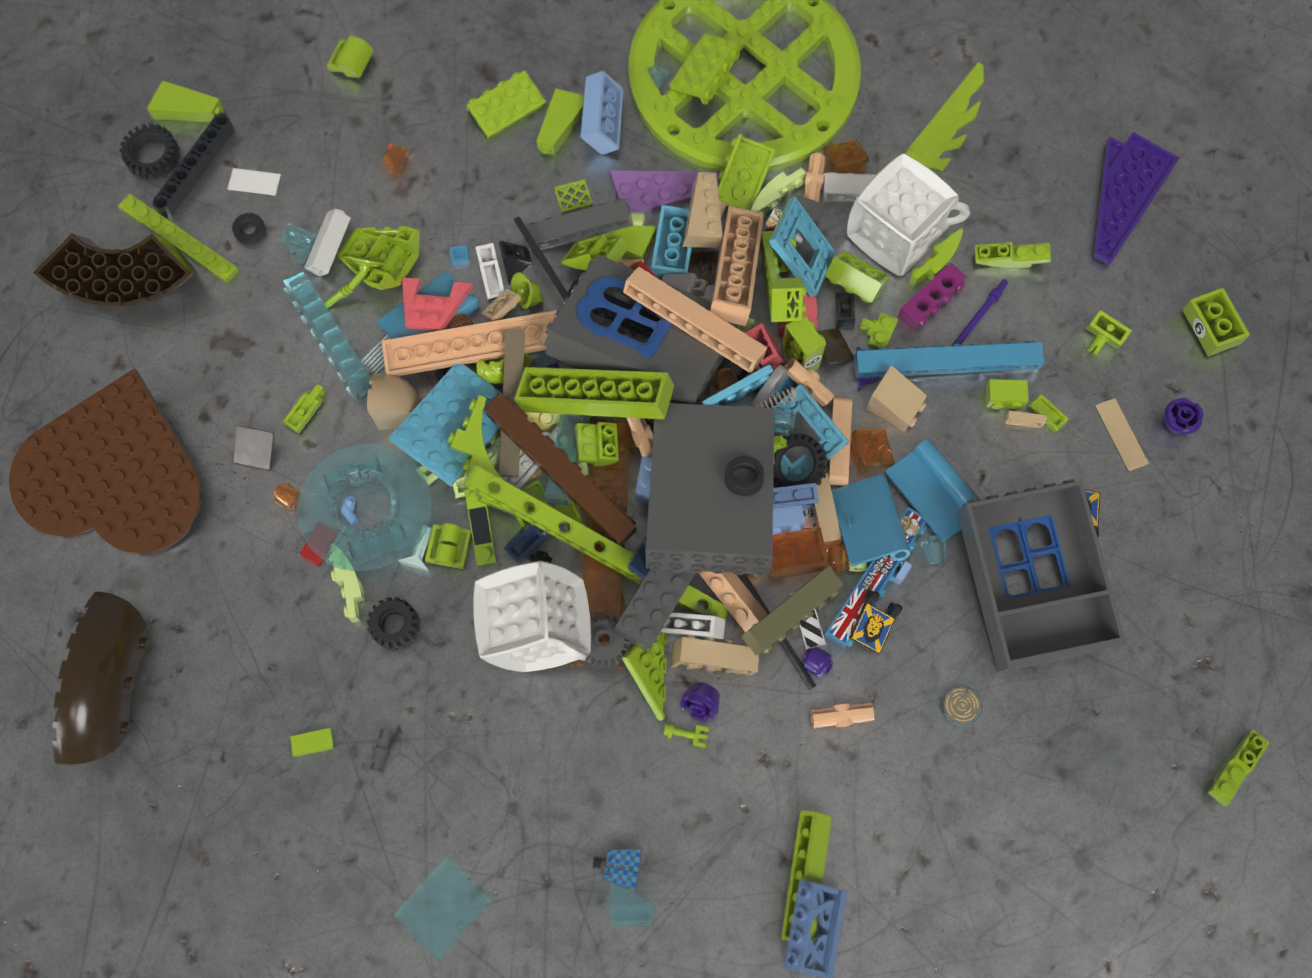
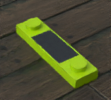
M466 489L465 497L477 566L497 563L488 507L486 504L478 502L480 498L477 496L478 493L471 489Z

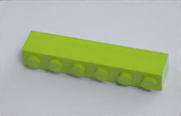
M800 810L781 940L789 941L799 881L804 880L821 885L823 883L831 816ZM818 916L813 920L810 936L812 942L815 939Z

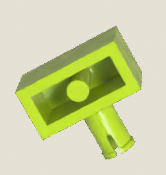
M1099 310L1085 328L1096 336L1087 348V351L1097 356L1105 343L1117 349L1122 346L1132 330L1102 310Z

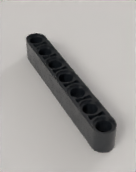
M219 113L212 119L153 199L154 208L163 217L169 218L176 212L233 134L234 126L228 115Z

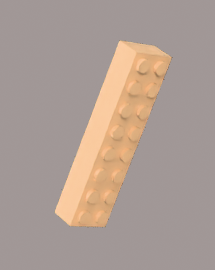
M733 206L728 207L724 222L710 311L726 322L746 326L752 305L764 214Z

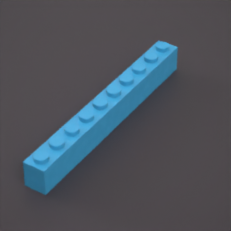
M1034 340L1025 341L1024 343L1010 341L1005 344L991 342L987 345L972 343L969 346L953 344L950 347L934 345L925 348V346L921 345L914 348L901 346L895 349L881 347L877 350L862 348L854 355L856 378L884 377L890 366H893L904 376L1036 370L1045 364L1042 342H1035Z

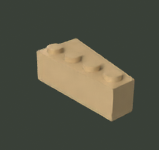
M698 172L693 184L682 247L718 248L723 238L716 173Z
M684 635V637H681L672 644L670 667L677 668L679 664L686 665L687 669L705 666L707 671H721L722 668H725L727 673L753 675L758 672L759 654L755 655L746 643L735 645L733 641L724 640L721 643L715 642L714 638H703L701 640L696 639L694 635Z

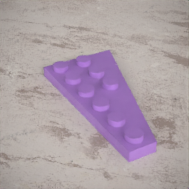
M610 170V176L618 199L626 198L631 212L648 213L661 209L662 205L673 206L690 201L693 184L698 172ZM710 172L716 173L717 186L719 187V184L721 182L720 180H718L720 172Z

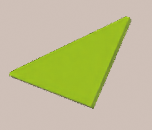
M663 632L659 633L652 647L647 652L633 644L622 657L658 720L665 719L663 702H666L664 674H666L667 658H664L665 646H667V633Z

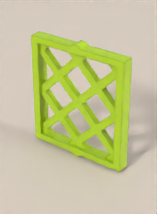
M585 179L554 187L562 214L593 206ZM582 185H585V191L580 189ZM570 188L576 190L574 194L568 192ZM558 191L564 193L562 197H559ZM578 191L583 193L581 198L576 196ZM566 195L571 196L569 201L564 199ZM586 195L589 198V202L583 200ZM574 198L579 200L577 205L571 203ZM562 201L567 203L565 208H563L561 205Z

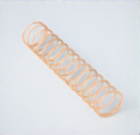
M787 389V392H788V394H789V396H790V402H789V403H791V399H792V400H794V399L791 397V395H790V393H789V390ZM793 389V392H794L793 396H794L795 400H797L796 392H795V390ZM782 391V393H783V395H784V397H785V400H786V404H787V401H788V400H787V398H786L784 392Z

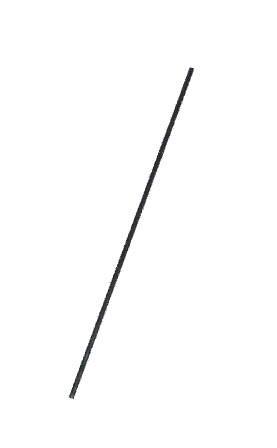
M516 217L514 219L515 224L563 300L566 297H570L521 218ZM645 418V421H646L647 425L650 426V429H651V431H652V433H653V432H654V428L652 427V425H651V423L649 422V420H648L647 418ZM745 573L738 575L742 583L766 613L769 614L770 611ZM787 638L783 639L780 643L809 689L814 688L816 684L810 674L804 668L803 663Z

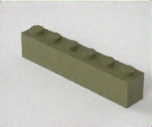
M830 566L826 567L741 637L755 655L761 652L764 654L768 653L774 648L773 643L775 641L781 642L788 636L786 634L788 630L792 632L801 625L800 620L804 619L806 621L814 615L812 610L815 608L819 610L827 604L826 599L828 597L832 599L840 593L838 589L844 585Z

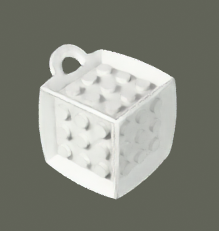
M901 153L877 173L855 200L848 217L847 236L877 263L892 273L903 276L929 252L949 225L966 220L970 215V210L967 204L958 202V194L937 174L912 157ZM952 209L960 211L958 216L947 218Z
M537 561L508 567L475 581L473 596L474 629L479 657L484 661L507 670L529 672L561 666L578 659L585 661L590 654L591 623L584 581L573 572L552 563Z

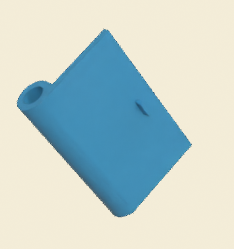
M446 271L419 290L418 294L450 297L453 284L457 281ZM468 294L444 330L452 328L479 308L477 305L479 301L474 294ZM404 302L376 321L391 339L434 332L407 329L405 326Z
M929 438L921 442L909 455L884 471V474L914 510L928 519L926 524L942 543L962 530L957 510L962 507V504L967 503L968 500L979 498Z
M874 475L871 478L831 490L851 567L888 555L895 561H901L910 556V549L885 476Z

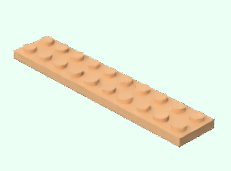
M557 310L382 341L386 374L402 376L452 367L454 364L475 363L480 359L486 361L505 357L506 329L525 330L524 354L546 350L544 343L547 333L545 331L548 324L554 321Z

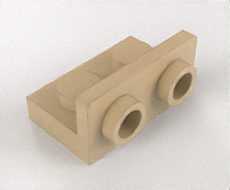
M506 289L481 314L487 322L502 320L511 309L516 307L521 297L518 293Z

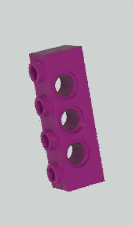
M950 262L900 309L898 317L913 330L918 326H924L931 314L934 316L941 309L940 306L943 303L947 304L953 298L955 292L959 293L966 284L964 282L967 276ZM918 307L923 308L925 311L919 310Z

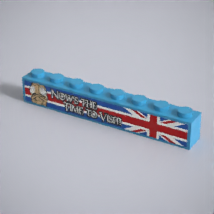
M907 507L900 521L910 552H912L917 544L915 538L917 535H923L927 528L924 524L928 519ZM888 555L873 560L828 628L824 638L842 650L846 646L851 647L854 641L849 639V636L865 602L866 591L870 589L879 592V598L881 599L887 591L884 586L887 582L892 583L898 574L894 572L897 566L902 567L907 558L895 561Z

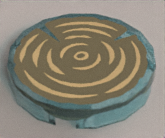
M966 686L951 688L945 693L941 702V708L946 720L960 727L969 726L976 722L981 716L983 709L982 700L978 693Z

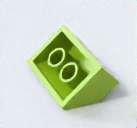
M843 250L833 258L825 277L829 278L828 280L831 283L843 286L845 291L859 295L861 300L872 303L888 282L890 275Z

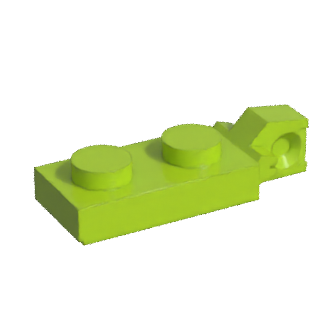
M317 384L312 391L304 392L282 423L300 434L321 405L322 397L326 390Z

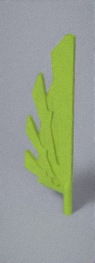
M978 62L904 154L912 157L929 169L944 171L951 158L939 157L945 151L961 147L967 134L953 139L958 129L975 120L980 101L968 111L967 108L970 97L984 83L983 64Z

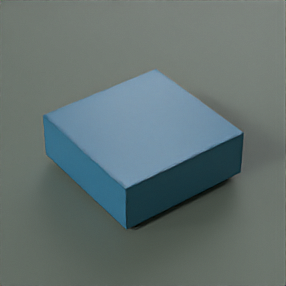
M467 245L449 247L452 266L470 263Z

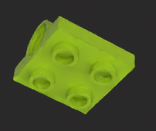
M449 523L442 525L433 524L425 562L464 569L472 536L471 530L462 529L460 526Z

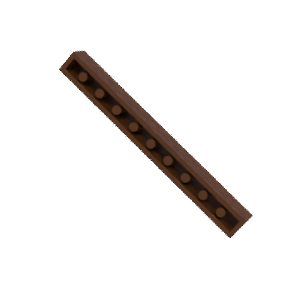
M501 393L484 407L486 416L614 543L622 546L637 532L635 520L629 515L626 517L622 513L623 509L616 502L612 503L608 499L609 495L602 488L598 489L594 485V480L589 475H583L580 472L582 470L576 462L571 463L567 459L568 455L561 448L558 450L554 446V441L548 435L544 436L540 432L541 428L535 422L531 423L527 419V414L522 409L517 410L514 407L515 403L509 396L504 397Z

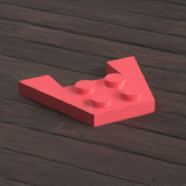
M402 277L405 326L407 329L434 332L444 330L473 289L472 283L454 282L450 297L420 295L418 294L421 285L420 279Z

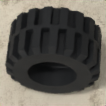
M388 597L385 602L383 600L378 601L380 605L372 607L374 611H369L368 616L370 619L367 620V625L369 626L367 630L373 640L385 649L389 650L391 648L393 651H397V648L405 649L406 644L410 646L412 644L411 640H416L418 637L416 633L420 632L419 624L421 623L415 609L406 600H401L398 597H395L394 600ZM395 614H400L404 617V624L398 632L392 634L384 632V623L388 617Z

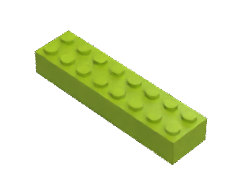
M525 367L514 400L524 412L665 419L674 384L667 372Z

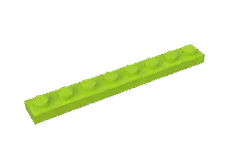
M129 194L118 205L119 209L156 235L167 239L176 249L228 284L239 272L235 265L133 195Z

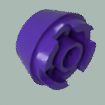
M1179 398L1171 401L1164 411V424L1166 428L1178 435L1191 434L1197 431L1202 424L1204 416L1203 410L1198 403L1195 404L1187 400L1188 398Z
M696 682L681 696L680 706L682 710L686 708L692 713L691 717L704 722H706L707 718L713 720L719 713L720 694L709 684Z

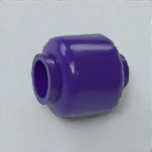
M819 647L806 650L802 658L804 660V668L818 677L827 675L834 663L831 654Z

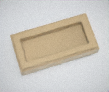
M1008 411L1004 417V424L1040 429L1047 422V415Z

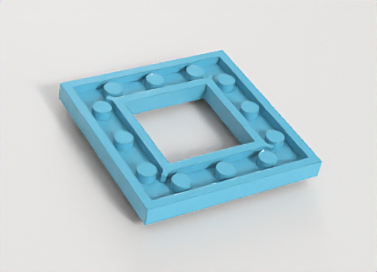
M794 196L788 200L769 243L781 257L782 262L791 270L792 275L795 278H801L802 284L806 285V292L810 297L817 295L835 250ZM796 229L801 231L807 243L815 250L809 265L806 264L791 243Z
M800 384L794 389L797 400H795L792 392H790L791 397L794 399H791V403H789L790 396L788 394L786 396L787 404L784 397L782 399V407L779 405L777 407V404L774 406V433L800 412L822 439L819 443L823 446L822 448L827 453L826 457L830 460L850 442L806 388ZM807 451L794 463L791 462L786 454L783 455L781 460L782 473L791 481L805 479L814 467V459L810 451Z

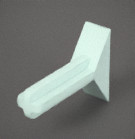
M428 526L422 527L412 556L398 560L401 564L429 572L422 560L430 541L432 528Z

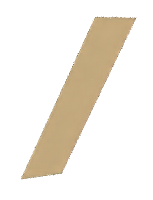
M1114 398L1095 405L1128 471L1148 465L1149 463L1116 399Z

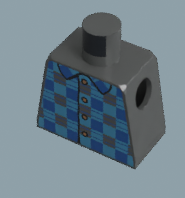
M608 849L607 858L594 856L592 869L604 871L603 880L636 891L642 849Z

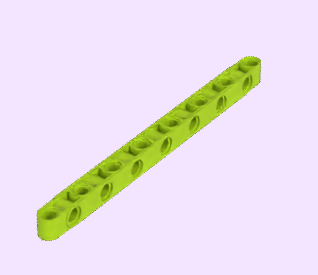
M476 465L472 466L463 482L466 487L638 584L642 582V578L627 568L629 560L633 555L632 552ZM491 484L496 485L498 492H491L488 486ZM525 504H530L533 507L532 513L525 511ZM559 524H565L568 527V532H562L559 529ZM595 543H599L602 546V552H597L594 549ZM688 585L677 603V606L695 615L716 616L726 619L729 611L723 604ZM698 601H702L704 603V610L699 609Z

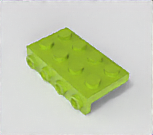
M704 33L669 84L671 90L699 97L702 104H707L721 85L726 74L730 72L734 62L739 58L740 52L737 42Z
M524 70L521 73L516 72L508 81H501L497 84L496 88L486 90L481 97L471 99L467 104L466 110L468 113H471L487 139H490L546 105V101Z
M739 133L738 138L734 137L732 141V153H728L725 159L726 169L720 172L718 180L721 182L718 187L719 201L727 203V209L729 206L751 211L776 149L742 137L743 134Z

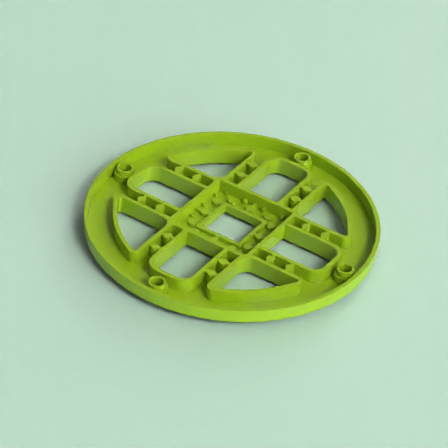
M659 0L650 9L639 25L631 44L628 65L630 91L637 112L646 127L664 146L680 157L705 168L725 171L727 166L724 163L728 153H732L733 148L731 147L732 142L720 139L741 119L751 118L776 138L770 141L758 142L776 149L767 172L776 171L808 159L811 154L822 150L836 137L848 121L860 86L861 62L859 50L848 24L827 0H767L745 20L735 18L715 2L717 0ZM792 11L811 25L782 51L762 34L782 15ZM688 14H694L722 35V38L736 41L739 51L744 48L766 65L747 85L730 72L727 73L721 85L715 91V94L723 99L726 104L700 128H692L676 115L695 96L671 89L664 95H661L654 70L659 47L664 48L684 64L696 46L673 28L675 24ZM823 42L827 44L833 63L834 81L831 91L798 66ZM784 84L815 108L818 113L806 124L796 125L766 100Z

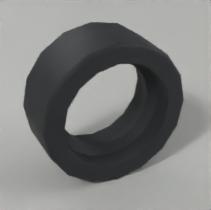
M738 456L727 464L725 485L729 491L735 495L745 497L756 494L762 488L764 468L758 460L750 456ZM746 468L755 472L757 478L750 484H741L733 479L732 474L737 469Z

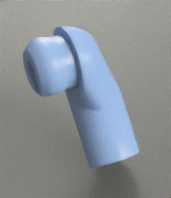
M349 495L343 500L341 513L351 525H354L359 521V518L354 513L356 499Z

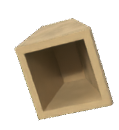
M890 366L872 394L867 410L906 432L908 427L912 428L918 419L915 417L918 412L922 413L927 403L924 401L927 395L897 369Z

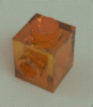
M393 144L388 145L386 153H383L381 159L385 171L390 174H403L409 159L406 148Z

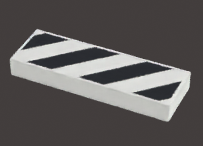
M815 609L812 610L814 615L809 619L799 621L801 623L799 628L806 650L826 645Z

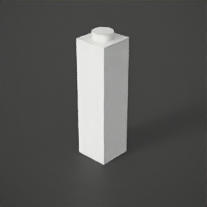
M333 209L327 212L304 267L319 277L329 273L351 219L345 215L344 211Z

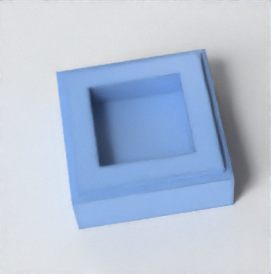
M905 561L892 582L900 585L912 567L911 564Z

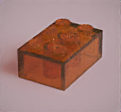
M821 527L773 535L769 580L819 572L829 566Z

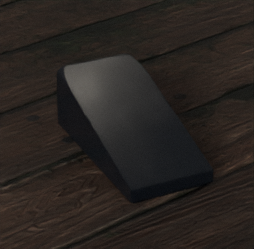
M835 293L836 328L840 330H853L856 321L854 294Z

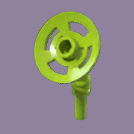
M347 255L348 259L359 265L360 271L349 284L346 283L345 286L338 289L336 294L324 301L325 307L329 308L341 298L349 296L367 275L368 271H370V267L382 266L385 262Z

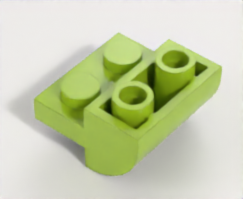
M350 35L348 40L340 39L326 67L329 71L343 72L347 77H361L374 50L361 38Z
M598 422L596 425L577 423L575 425L577 462L592 463V466H606L614 464L619 460L616 423Z

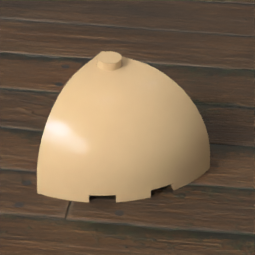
M379 373L373 374L370 377L369 383L372 385V389H368L367 410L378 430L397 429L422 401L419 393L411 383L399 376Z

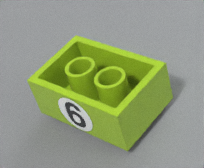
M1224 288L1191 299L1182 309L1208 356L1241 345L1250 336Z
M803 315L802 321H792L785 326L781 350L789 361L795 358L804 368L814 371L820 367L826 341L815 330L816 327L813 321L808 319L806 315Z

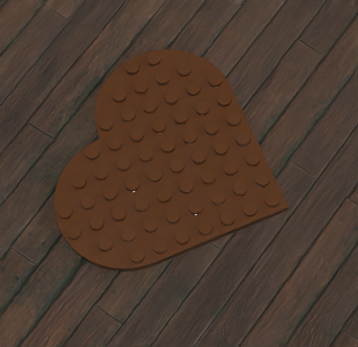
M136 369L127 372L30 435L18 449L9 474V489L13 504L20 516L33 528L55 536H77L95 529L108 544L129 553H155L173 546L192 528L191 525L195 517L198 516L201 506V482L198 472Z

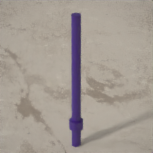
M1002 279L999 285L992 289L988 294V299L953 344H962L991 305L1002 296V291L1008 285L1007 280Z

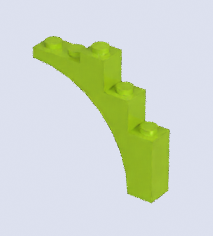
M478 395L476 399L472 398L468 408L471 410L470 415L464 418L461 426L464 430L457 428L455 432L451 431L447 442L450 443L449 449L470 457V459L466 458L462 469L465 472L463 475L467 476L472 466L476 465L502 479L489 460L483 443L481 427L486 397ZM491 484L488 486L491 492H498L496 485ZM477 494L480 497L478 502L515 515L482 495ZM530 504L524 505V509L526 512Z

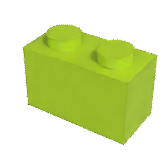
M989 379L985 386L986 407H992L997 410L1002 408L1020 410L1029 401L1027 380Z

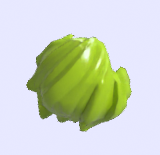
M505 357L486 361L480 359L477 363V375L490 384H502L504 380Z

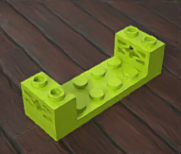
M762 231L761 264L771 322L802 321V313L806 312L805 301L803 302V297H806V285L802 284L801 278H781L779 276V272H791V270L782 262L781 257L769 243L774 231ZM793 237L791 243L795 248L796 237Z

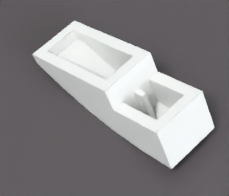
M494 244L477 246L476 252L487 298H497L504 292V286Z

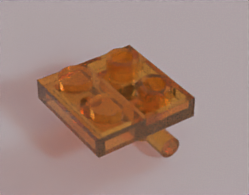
M848 140L845 143L831 144L830 146L823 147L824 155L834 168L831 172L837 174H856L858 171L867 170L866 163L869 162V156L858 140Z
M885 429L855 430L851 433L850 442L853 448L851 452L854 461L857 462L860 473L866 472V468L891 467L895 464Z

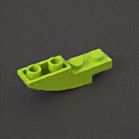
M962 228L956 232H950L943 242H937L932 248L931 257L924 262L922 267L918 266L911 272L909 283L913 287L926 277L931 281L951 262L962 238Z
M1012 242L975 245V259L977 264L986 266L1027 268L1031 267L1032 264L1051 262L1050 243L1012 246Z
M1254 729L1250 730L1215 775L1214 783L1209 789L1208 794L1223 806L1229 805L1247 774L1253 771L1270 742Z

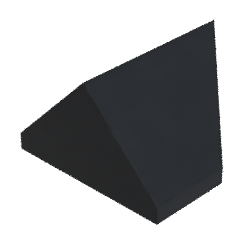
M499 241L506 276L510 285L513 276L516 273H522L532 263L526 246Z

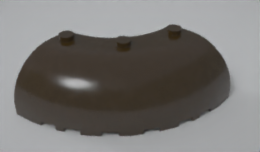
M71 233L33 272L44 283L66 296L86 303L115 307L134 306L160 299L185 285L197 274L191 263L167 239L152 233L143 241L122 250L103 249L90 239Z
M95 591L84 607L86 610L84 616L79 617L76 622V633H71L66 648L70 649L67 660H62L58 679H62L60 692L55 693L54 708L58 709L53 721V728L57 729V739L53 740L55 764L76 765L103 758L116 750L132 730L130 722L131 695L136 685L135 676L146 650L150 647V638H148L146 624L140 612L131 603L117 595Z

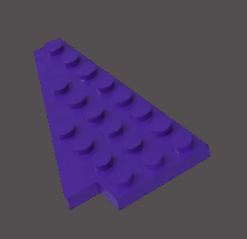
M1132 132L1125 144L1112 137L1108 138L1105 149L1093 257L1108 266L1111 264L1174 168L1179 157Z

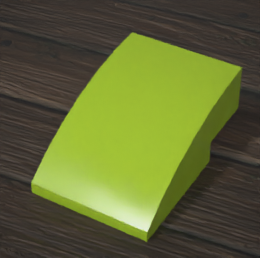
M604 234L576 241L561 260V263L571 268L587 270L589 262L591 260L594 261L597 255L618 263L629 247L622 236L607 239Z

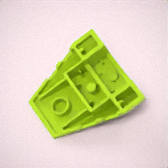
M390 226L384 229H376V227L356 228L337 257L355 274L360 271L359 265L348 259L347 255L385 262L382 266L370 267V271H368L362 281L368 286L380 290L401 285L402 277L405 278L419 257L420 232L407 226H399V228L393 229Z

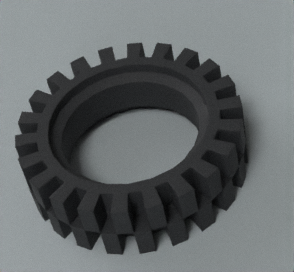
M149 123V128L145 124H141L142 129H139L138 126L134 127L136 132L133 133L130 130L128 132L130 137L125 135L123 137L125 142L120 144L122 147L120 148V153L122 154L120 156L128 169L133 174H136L137 177L142 176L144 179H148V175L151 179H155V174L159 178L163 177L161 174L163 171L166 175L170 173L167 168L169 167L173 170L175 168L173 163H178L176 157L180 158V153L178 152L180 148L171 132L164 126L161 127L159 124L154 126L153 123ZM157 139L165 143L164 154L157 161L141 163L135 159L136 149L143 142Z
M790 433V436H782L787 440V447L778 449L774 453V484L777 487L816 483V485L820 486L822 478L825 479L826 477L825 471H828V458L826 457V451L822 448L823 446L814 438L802 433ZM793 447H805L813 455L814 467L812 472L803 480H788L781 470L783 455Z

